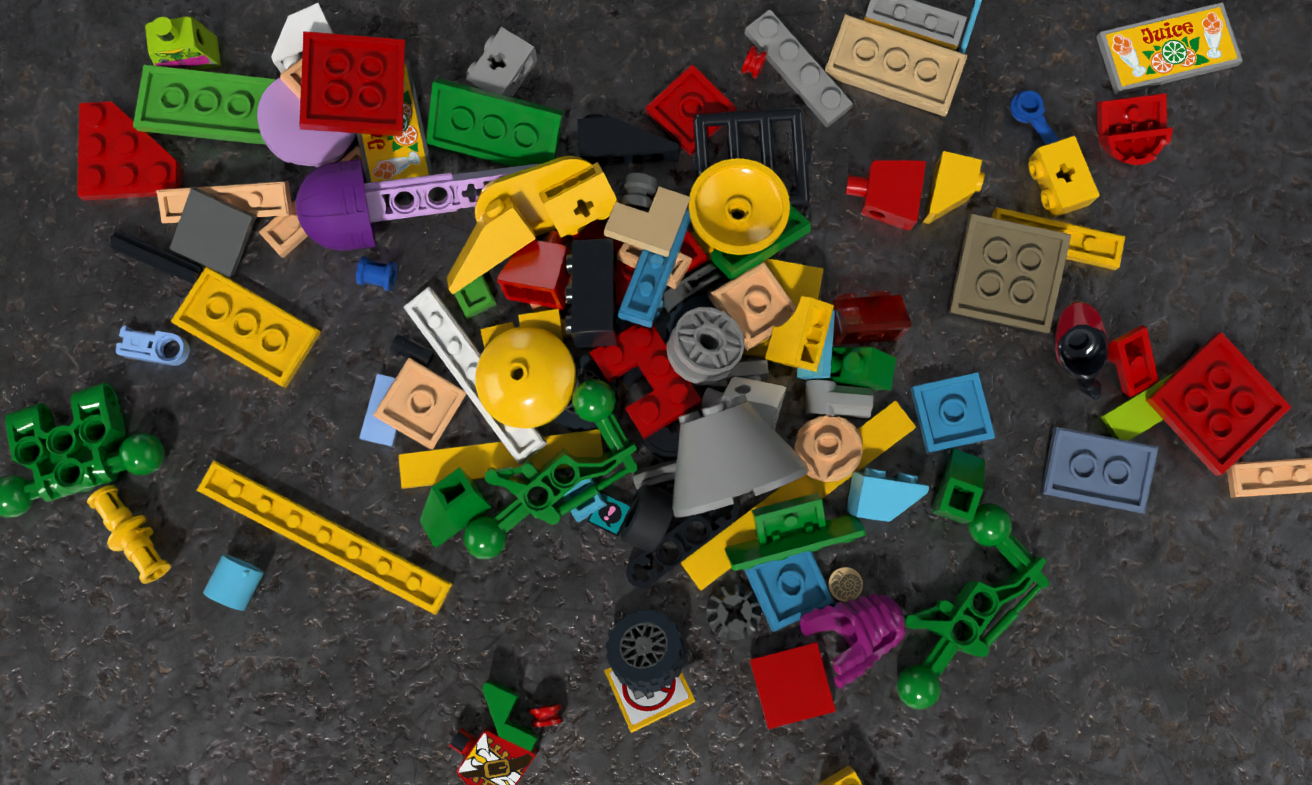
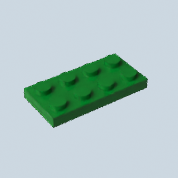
M436 78L432 84L426 142L429 145L512 167L542 164L557 157L564 111Z

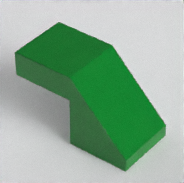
M490 679L485 681L482 690L498 736L531 752L540 734L509 720L520 697V693Z

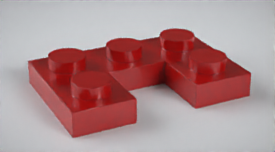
M635 324L617 335V346H599L590 351L591 357L608 383L638 366L653 389L652 392L625 408L643 439H646L677 420L678 417L685 415L702 404V399L691 382L685 380L674 371L668 360L666 344L653 324L651 328Z

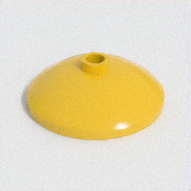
M728 159L710 166L697 178L690 192L689 216L695 231L703 241L721 252L745 255L761 251L779 238L788 221L790 200L784 183L773 170L753 160ZM739 212L743 215V218L735 219L732 214Z
M531 326L509 329L495 337L486 346L479 358L475 374L477 394L485 410L493 418L505 425L521 429L545 425L564 411L573 396L576 385V367L573 357L567 346L549 331ZM522 368L524 375L521 379L516 380L514 373L517 369Z

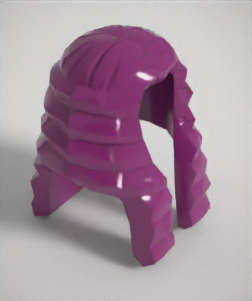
M871 593L868 596H860L858 600L849 599L845 603L837 602L834 607L827 605L823 610L815 608L812 612L805 613L801 617L800 628L806 637L821 631L834 630L849 644L850 648L833 659L834 670L839 674L834 677L835 685L843 689L846 684L853 683L856 678L864 675L866 669H870L873 666L874 661L880 660L883 654H888L890 648L897 646L904 638L905 618L901 608L893 599L885 595Z

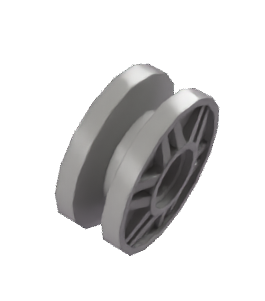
M698 307L687 311L678 320L666 345L668 360L674 371L685 380L697 385H713L723 381L742 358L745 347L743 333L736 321L725 312L712 307ZM701 343L707 345L709 349L703 347Z

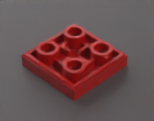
M817 642L749 659L767 729L836 712Z

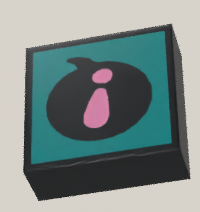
M601 491L607 506L590 514L587 523L618 537L632 505Z

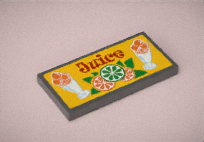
M404 60L402 136L356 133L367 183L433 175L409 60Z

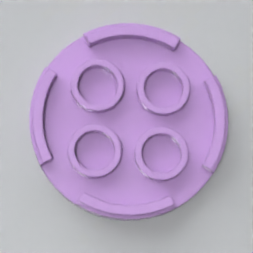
M281 77L268 86L260 99L257 119L261 137L267 147L277 157L287 163L315 166V168L341 159L355 143L356 133L300 130V99L281 80Z

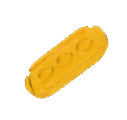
M563 156L497 178L486 184L481 190L478 199H476L474 207L476 221L478 222L481 215L485 213V209L489 204L498 199L503 201L510 197L531 225L535 237L557 230L541 201L539 192L593 164L583 160L581 157ZM579 199L577 204L583 206L585 202L583 199Z

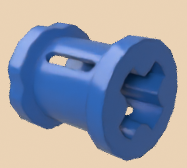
M362 256L358 262L356 283L362 286L366 283L382 286L386 291H392L397 280V263L390 261L388 264L370 261V258Z

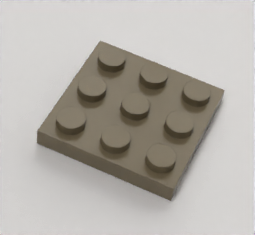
M975 214L969 215L948 313L1045 334L1050 333L1071 234Z

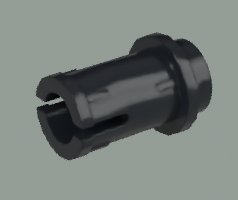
M398 333L390 347V351L395 352V357L411 358L426 368L432 362L436 352L434 348H430L410 338L409 333L404 335Z

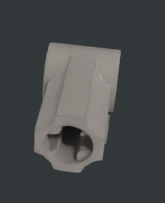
M826 380L806 381L804 416L814 418L820 415H829V417H834V415L859 418L871 417L873 408L872 388L838 386L835 382Z

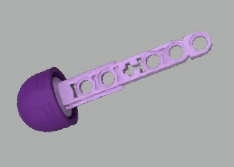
M362 159L328 163L313 170L303 180L297 193L296 213L305 233L323 247L340 251L376 247L374 222L455 212L460 208L475 207L476 199H478L481 190L485 186L484 181L491 182L497 178L539 164L454 175L450 172L367 183ZM468 184H474L475 195H468V192L465 191L468 188ZM434 187H442L447 191V195L441 201H434L429 198V191ZM407 191L414 196V199L409 205L404 206L399 205L395 201V196L399 192ZM384 194H389L390 207H386Z

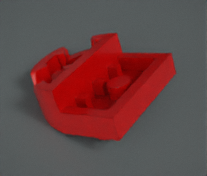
M1167 93L1097 101L1098 140L1103 150L1115 160L1127 164L1142 165L1154 161L1163 147L1170 143L1173 127H1167Z

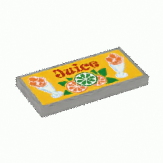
M1223 2L1102 31L1096 36L1115 96L1235 67L1243 62Z

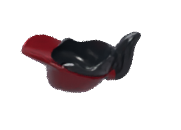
M1075 301L1069 304L1059 317L1055 334L1056 356L1058 362L1066 370L1078 377L1080 391L1097 400L1101 393V383L1096 379V376L1105 366L1108 359V337L1099 312L1088 303Z

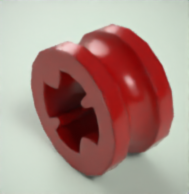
M752 46L745 59L741 73L746 74L750 72L752 78L757 79L768 52H758L757 47Z
M561 704L531 708L530 714H533L535 720L531 723L532 727L562 723L563 717L558 715Z

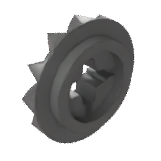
M741 585L721 587L714 592L707 604L706 614L710 627L717 635L728 640L745 639L757 629L762 617L761 606L756 595L750 589ZM741 600H744L740 612L747 621L743 622L734 618L725 625L728 612L725 610L722 602L735 606Z

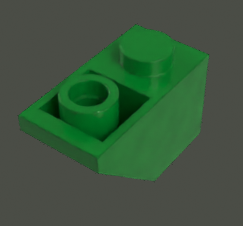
M832 347L830 378L813 380L832 381L840 386L891 391L896 357L874 347Z
M953 448L947 461L931 513L961 524L973 522L984 489L986 460Z
M459 467L431 488L420 523L433 546L437 548L492 507L479 485Z

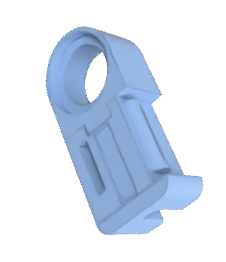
M128 326L121 327L119 336L123 338V342L117 343L116 353L125 358L172 366L185 362L190 353L188 342L176 334L155 331L154 334L136 331ZM170 341H177L180 345L179 353L173 358H166L164 355L165 345Z

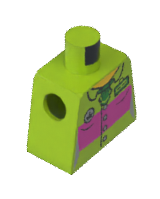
M186 16L174 19L158 17L153 22L145 25L148 53L154 66L197 71L221 67L217 36L193 17Z

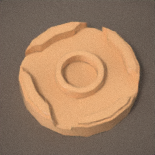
M829 415L817 416L807 421L799 429L796 436L794 451L807 463L809 469L807 475L822 482L838 481L849 476L858 467L863 455L862 439L857 428L846 418L839 416L837 418L829 417Z

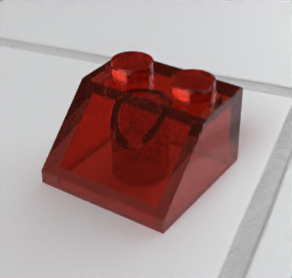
M890 291L872 292L870 297L857 298L856 293H845L838 295L837 299H833L831 305H834L833 310L835 311L833 345L899 341L911 328V320L901 295H891Z

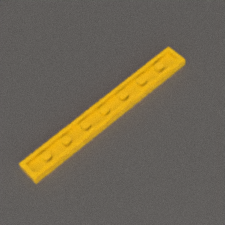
M894 401L857 429L862 439L863 455L858 467L854 470L855 472L860 471L916 428L897 401ZM853 472L841 480L822 482L806 474L795 481L783 485L680 564L700 591L731 568L725 554L726 547L757 539L752 515L753 509L817 492L823 499L852 477Z
M213 460L197 489L198 492L434 615H438L453 586V583L218 461Z

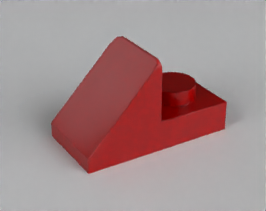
M1141 325L1114 339L1108 345L1107 360L1116 365L1121 390L1124 394L1132 397L1159 382L1146 326Z

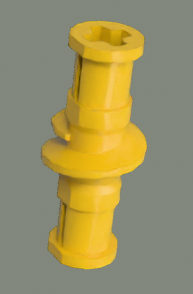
M115 485L104 486L91 494L87 499V503L91 508L98 511L104 525L112 532L107 541L109 549L119 552L124 551L128 560L132 561L140 572L139 579L143 584L158 580L169 571L171 565L167 560H162L154 549V544L149 539L153 534L151 527L141 528L147 522V518L145 515L133 517L129 508L125 507L117 496L119 491Z

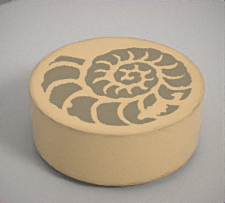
M842 567L834 570L829 575L827 586L834 599L847 602L849 599L855 600L860 596L863 590V580L856 570Z

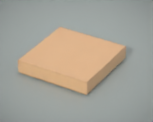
M764 261L711 292L708 297L717 310L725 312L736 321L743 333L744 349L746 352L771 337L773 326L779 327L786 323L797 309Z
M408 358L373 416L428 449L433 450L467 393L413 359Z

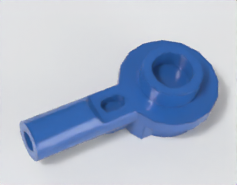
M1034 91L1017 93L1010 104V111L1013 117L1019 122L1031 123L1046 145L1060 141L1042 115L1045 108L1041 96Z

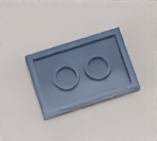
M1054 427L1040 493L1145 514L1159 447Z

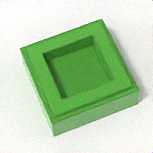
M483 275L454 293L467 319L497 305Z

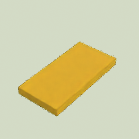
M207 266L170 321L285 389L321 334L318 329Z

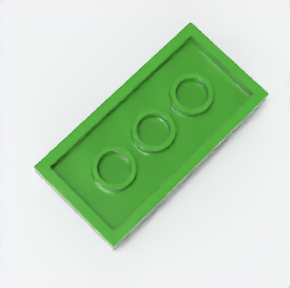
M143 65L133 127L137 131L266 145L259 131L257 111L264 91L275 79Z

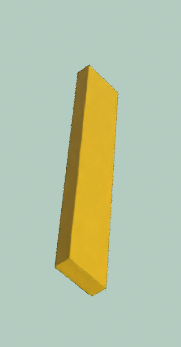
M598 429L543 436L548 444L527 461L532 462L537 469H540L563 448L576 457H600L603 455L601 433ZM503 442L398 455L402 489L433 486L459 467L473 480L485 479V472L489 467L500 469L523 465L517 463ZM561 464L555 470L572 467L568 464Z

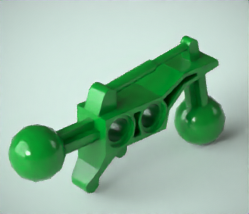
M598 379L584 381L576 388L573 394L572 405L574 411L581 419L587 422H595L611 451L600 457H576L563 448L540 469H537L530 461H526L522 466L514 468L511 466L500 469L489 467L485 472V481L488 484L505 487L517 498L494 518L487 516L478 517L468 524L464 531L463 540L464 546L471 555L478 559L496 557L506 546L507 532L530 513L536 519L539 518L552 525L557 524L560 521V517L599 494L600 490L629 472L634 473L637 471V465L631 456L637 448L632 439L628 440L613 414L616 407V396L608 383ZM623 461L625 468L596 486L589 487L556 508L554 506L555 502L580 481L606 475ZM561 464H568L574 469L572 475L564 479L557 477L554 471ZM523 473L527 478L516 477L513 475ZM540 486L546 489L547 495L544 499L536 501L529 497L528 492L531 488Z
M986 503L978 506L973 522L968 523V530L972 538L979 544L987 547L996 546L1015 567L1016 571L1005 582L989 586L980 581L968 580L952 604L946 600H938L935 606L930 609L925 608L917 613L904 615L906 628H925L940 637L921 665L909 666L899 675L897 681L898 695L903 703L912 709L923 710L931 707L938 701L942 691L939 677L957 651L978 657H986L989 652L988 648L1018 617V613L1042 588L1049 586V580L1041 572L1047 560L1044 557H1032L1012 535V520L1008 512L997 504ZM1032 582H1034L1035 586L1013 609H1010L979 640L978 638L1001 605L1025 593ZM980 592L984 598V605L977 611L973 606V598ZM938 612L944 615L942 619H929L931 615ZM958 621H961L965 627L964 634L959 639H956L953 634V627Z

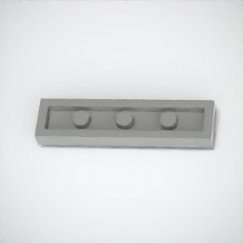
M770 9L745 28L744 34L760 52H768L766 59L826 128L852 108L853 103Z

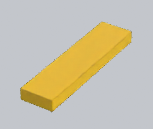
M995 207L992 211L991 218L1071 234L1066 257L1068 260L1111 270L1120 268L1125 236Z

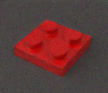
M693 64L645 107L646 113L690 157L695 153L693 118L696 114L733 112L738 110ZM723 126L707 127L708 140Z

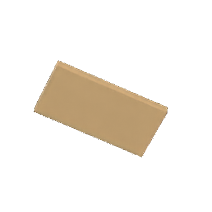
M845 14L825 72L831 79L946 117L968 55Z

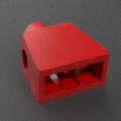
M872 161L867 170L866 177L848 175L845 194L863 197L861 214L863 216L911 231L918 219L926 161Z
M550 231L545 242L533 240L514 253L497 277V281L507 300L564 309L566 303V284H571L572 274L567 272L566 256L570 252L565 246L567 242L565 236L561 238L558 231Z

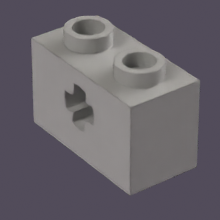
M501 27L496 36L492 35L487 40L484 53L478 62L474 61L469 66L466 73L468 86L513 97L537 62L535 47Z

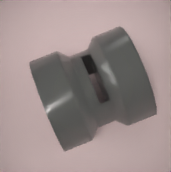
M643 173L628 174L624 183L626 195L622 197L621 204L648 213L653 202L652 196L657 192L658 180Z

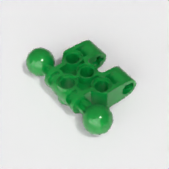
M108 382L81 389L71 394L73 423L69 426L62 425L56 427L53 415L44 403H38L10 412L5 417V425L12 460L26 468L32 469L34 479L26 480L17 475L0 477V516L5 518L20 517L30 510L35 499L41 497L43 500L51 502L78 492H89L97 486L116 481L118 472L124 470L138 476L151 474L158 470L165 460V448L154 435L137 433L126 438L119 451H117L127 433L116 392ZM105 427V434L99 439V432ZM72 437V445L67 449V442ZM40 448L39 456L34 460L35 452ZM79 469V478L74 482V474Z

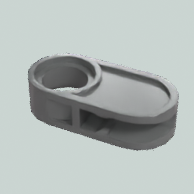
M713 263L706 265L682 280L676 289L670 288L667 290L662 298L663 306L670 314L676 310L678 304L687 301V298L699 297L717 285L723 277L716 271Z

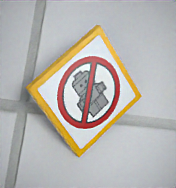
M611 667L604 670L631 733L696 702L683 673L678 678L676 677L670 686H665L660 691L642 693L638 690L636 692L632 691L627 685H622Z

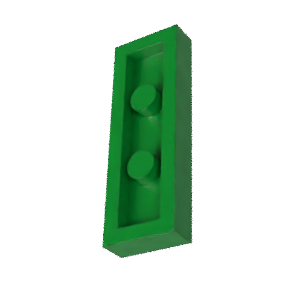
M790 204L786 227L773 244L761 251L745 255L728 254L716 249L711 252L712 262L730 280H733L811 232V223Z

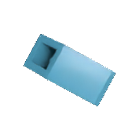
M866 467L865 473L853 471L846 512L860 518L890 522L925 496L929 491V486L918 482V476L898 472L897 478L885 476L886 471Z

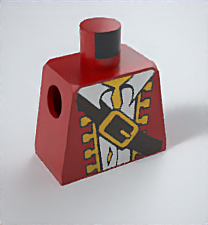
M489 726L478 739L461 728L449 744L451 748L465 757L456 773L467 785H517L539 752L535 747L530 752L499 737L497 730Z

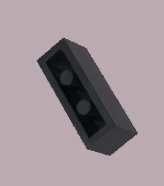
M613 238L572 240V254H567L566 256L567 272L572 274V284H566L567 304H571V314L566 315L565 318L567 335H572L576 348L617 346V254Z

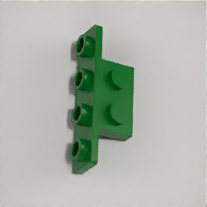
M817 492L753 509L752 515L757 539L728 546L725 548V554L732 570H746L773 560H784L789 556L803 552L818 551L822 547L840 542L848 543L855 538L865 536L866 530L860 519L852 514L825 521L822 498Z

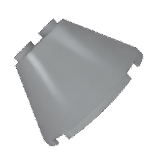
M746 395L725 401L726 408H724L721 402L701 409L702 416L699 415L698 411L678 417L680 432L672 510L675 517H686L734 504L732 497L753 491L755 496H758L806 475L809 472L807 463L747 401Z

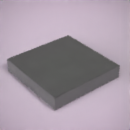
M196 187L191 188L169 249L226 276L232 277L236 273L257 216Z

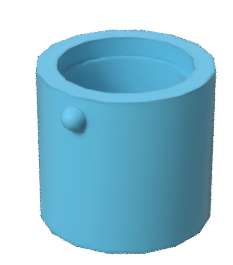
M222 554L203 594L227 607L245 611L264 571L241 559Z

